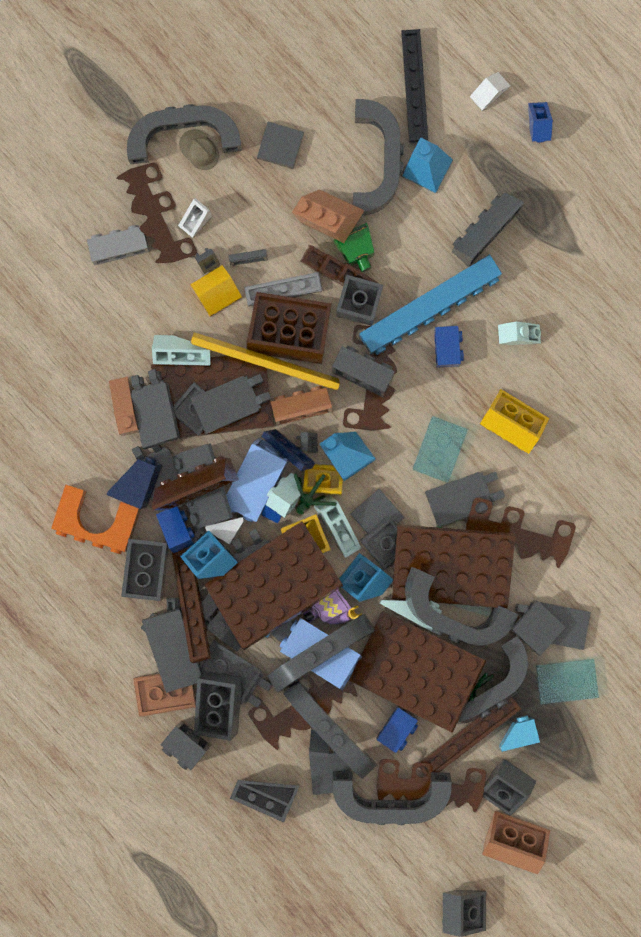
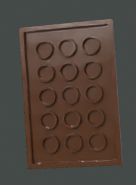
M227 355L210 357V365H151V370L156 369L160 371L162 380L169 385L173 406L194 382L206 392L241 376H247L250 379L260 374L263 382L252 387L256 397L269 392L267 368ZM271 401L261 404V408H259L257 413L208 434L203 431L200 436L274 427ZM176 418L180 438L198 436Z
M303 521L238 562L224 576H217L204 584L243 650H246L343 587L340 579Z
M398 524L392 599L406 600V580L411 567L435 577L428 594L429 602L508 608L515 533Z
M382 611L374 627L376 631L371 633L361 654L362 658L358 661L349 681L453 733L486 660Z

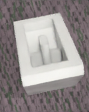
M497 72L485 78L471 94L470 98L483 111L510 87V84Z
M194 198L178 226L193 238L212 217L211 212Z
M241 517L205 526L206 531H210L213 535L231 545L245 521Z

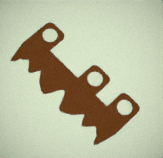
M156 163L131 168L116 178L128 182L130 185L126 192L135 195L131 204V212L148 217L139 229L146 236L156 239L151 247L161 251L155 263H173L197 254L192 239L184 238L174 242L161 213L176 207L170 192L165 191L152 195L148 184L162 179V174ZM148 167L155 168L157 170V177H148L146 169ZM167 196L171 201L170 206L163 207L159 203L160 197ZM184 242L189 243L192 246V252L189 254L182 252L181 244Z
M356 325L353 331V342L364 345L362 341L358 340L356 334L358 330H366L371 326ZM391 344L385 347L386 350L381 354L376 355L374 353L370 355L375 358V362L382 364V362L393 367L394 374L397 373L394 362L388 357L389 354L396 352ZM389 385L384 398L366 390L364 410L347 408L344 411V427L371 431L391 428L381 419V416L389 411L382 403L391 398L395 389ZM352 412L359 416V421L355 425H351L347 421L348 414Z
M478 497L473 500L466 530L515 533V543L518 545L521 559L532 557L540 552L543 561L553 556L556 560L557 568L561 566L571 546L576 529L574 523L563 520L557 521L553 536L550 537L521 529L525 514L522 509L512 506L506 507L502 521L498 523L489 520L493 506L490 500ZM479 502L486 503L488 506L487 512L478 514L475 510L476 504ZM510 511H517L520 518L517 522L511 523L508 521L507 515ZM561 525H568L571 532L568 536L563 537L559 534L558 529Z
M305 674L298 679L299 681L302 679L310 681L311 687L308 691L328 715L331 710L332 700L342 703L344 692L351 693L357 697L354 683L349 680L344 689L341 690L328 681L317 687L309 674ZM261 703L258 708H252L248 713L262 737L276 750L279 748L277 742L280 735L288 738L291 737L290 728L308 730L311 727L292 705L275 717H273L264 703ZM261 708L266 711V718L263 721L255 719L254 712L257 709Z
M380 760L376 785L378 800H383L389 794L395 800H400L403 795L407 800H416L423 797L430 788L433 766L429 763L416 762L413 764L411 779L398 778L400 763L397 760ZM385 763H392L395 766V771L387 774L383 771V765ZM420 766H425L429 771L428 775L419 777L416 774V769ZM477 768L467 769L464 785L451 784V795L446 806L453 800L458 808L468 802L475 813L483 798L486 771ZM472 772H479L482 775L481 781L478 783L471 782L469 779Z

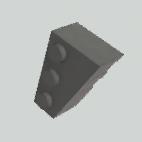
M238 780L230 799L284 823L299 785Z

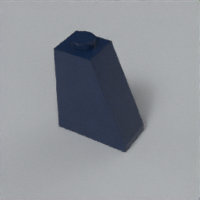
M150 456L138 459L109 489L107 495L139 509L148 507L162 464L157 463V459Z

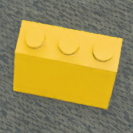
M500 389L481 420L480 425L529 454L540 439L550 418Z

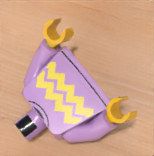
M336 590L313 605L303 615L309 623L320 617L323 623L327 622L332 625L343 624L356 619L362 613L356 614L355 609L359 606L356 605L351 608L341 593Z

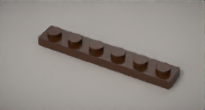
M186 548L172 553L189 658L190 662L194 664L210 659L211 654L198 579L180 557L189 549Z
M513 697L507 700L508 704L500 709L495 707L490 710L491 714L483 719L479 717L470 722L422 759L420 763H429L433 766L432 772H441L520 711L521 708ZM420 766L421 771L427 776L428 769L425 766Z

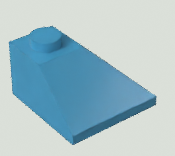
M420 138L402 177L436 194L453 159L437 145Z
M356 432L334 433L319 444L344 481L376 460Z
M210 531L205 533L180 556L198 579L224 576L238 563Z
M360 553L339 578L343 584L341 588L359 602L383 595L394 580Z

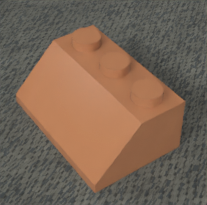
M320 189L302 196L292 211L301 223L342 243H345L364 212L363 209Z
M322 386L311 388V392L307 393L303 391L292 393L293 396L285 398V395L274 398V401H271L277 426L332 412L327 388L322 389Z
M495 811L485 838L482 855L538 874L546 862L550 830Z

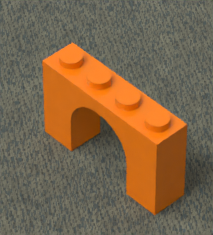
M65 484L51 529L56 530L55 534L67 537V534L74 536L73 540L85 543V540L93 542L92 546L102 549L104 546L111 547V552L121 554L122 551L127 552L128 539H132L141 509L120 502L113 525L103 533L93 534L84 528L80 520V511L87 491Z

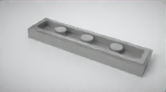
M319 272L244 287L248 307L254 306L256 292L287 297H298L322 292Z

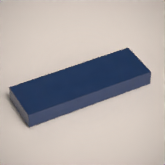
M277 429L263 432L261 437L300 471L313 468L315 462Z

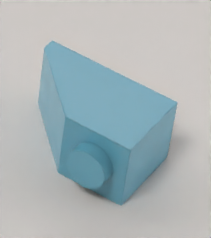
M528 715L518 717L517 721L511 724L499 745L500 750L503 752L539 743L540 740L534 719L532 717L529 718Z

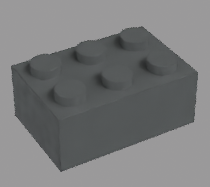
M342 346L332 366V373L384 398L394 377L395 371L392 370L393 367L383 362L379 364L375 362V358L367 354L362 356L357 353L358 350L351 346H347V348Z
M128 539L121 597L163 601L169 551L167 543Z
M204 672L198 678L194 735L231 741L238 734L242 687L241 677Z
M182 720L160 744L163 747L162 751L169 757L173 755L178 759L177 763L185 770L187 768L192 770L211 746L201 736L194 735V730Z

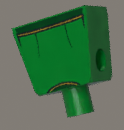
M367 223L353 228L345 243L336 239L333 240L350 266L358 263L361 272L372 268L368 259L374 256V248Z

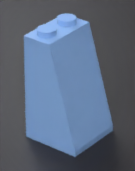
M261 438L252 443L237 473L239 480L232 483L226 495L231 512H238L243 515L242 517L250 522H257L269 498L267 496L269 490L273 486L276 487L289 463L287 458Z
M300 618L299 621L295 620L292 624L290 636L288 638L285 637L281 642L280 647L282 649L280 652L292 659L328 635ZM347 647L311 671L343 690L362 656Z

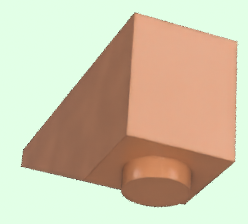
M128 377L110 380L109 384L119 435L126 436L139 433Z

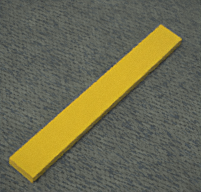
M196 332L193 333L191 344L321 386L338 390L340 385L339 378Z

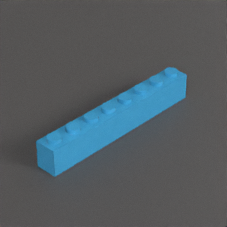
M488 255L359 333V337L370 355L374 353L379 355L386 350L385 347L392 344L394 346L402 341V336L407 333L410 336L419 330L417 327L422 324L427 326L435 321V316L447 314L451 311L450 307L455 304L457 306L462 305L467 301L466 298L472 294L477 296L484 291L482 288L488 284L490 287L500 281L498 278H500L502 273L491 255Z

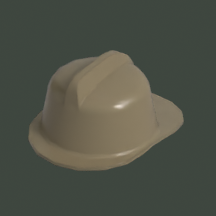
M193 129L188 130L181 136L179 141L180 150L196 168L208 170L217 164L219 150L205 133Z

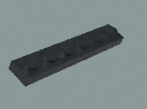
M420 29L401 30L409 143L418 142L420 138L428 141Z

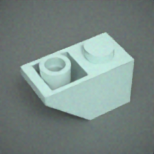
M516 321L498 325L499 344L526 345L541 343L539 324Z
M290 473L286 478L282 477L277 487L273 486L267 494L269 498L266 505L284 518L295 508L300 497L293 473Z

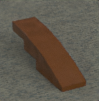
M312 245L308 246L300 260L301 263L342 286L344 285L346 275L378 283L349 264H344Z

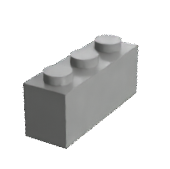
M132 225L128 227V230L120 231L118 229L110 231L108 235L96 234L91 236V239H87L92 263L99 265L150 252L146 235L141 232L139 225Z

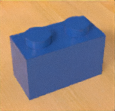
M458 326L435 327L436 368L459 367L461 361H464L463 350H460L459 342L463 341L462 331H459Z
M177 506L156 514L172 553L194 544L192 538L195 535L191 526L187 527L185 521L188 518L184 509L180 510Z
M397 706L376 739L395 753L398 750L402 751L408 742L405 739L409 733L413 735L416 731L418 720Z

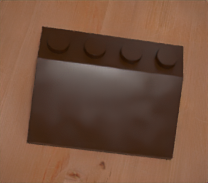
M256 292L247 338V349L267 356L322 364L332 303Z
M220 456L213 459V463L208 466L202 464L195 467L196 471L188 473L186 471L178 474V479L173 481L167 479L160 482V486L155 488L152 509L170 510L239 480L231 459Z

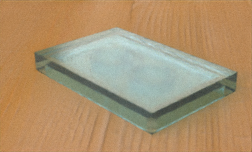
M432 416L412 470L448 483L468 429Z
M594 659L536 665L540 704L599 698Z

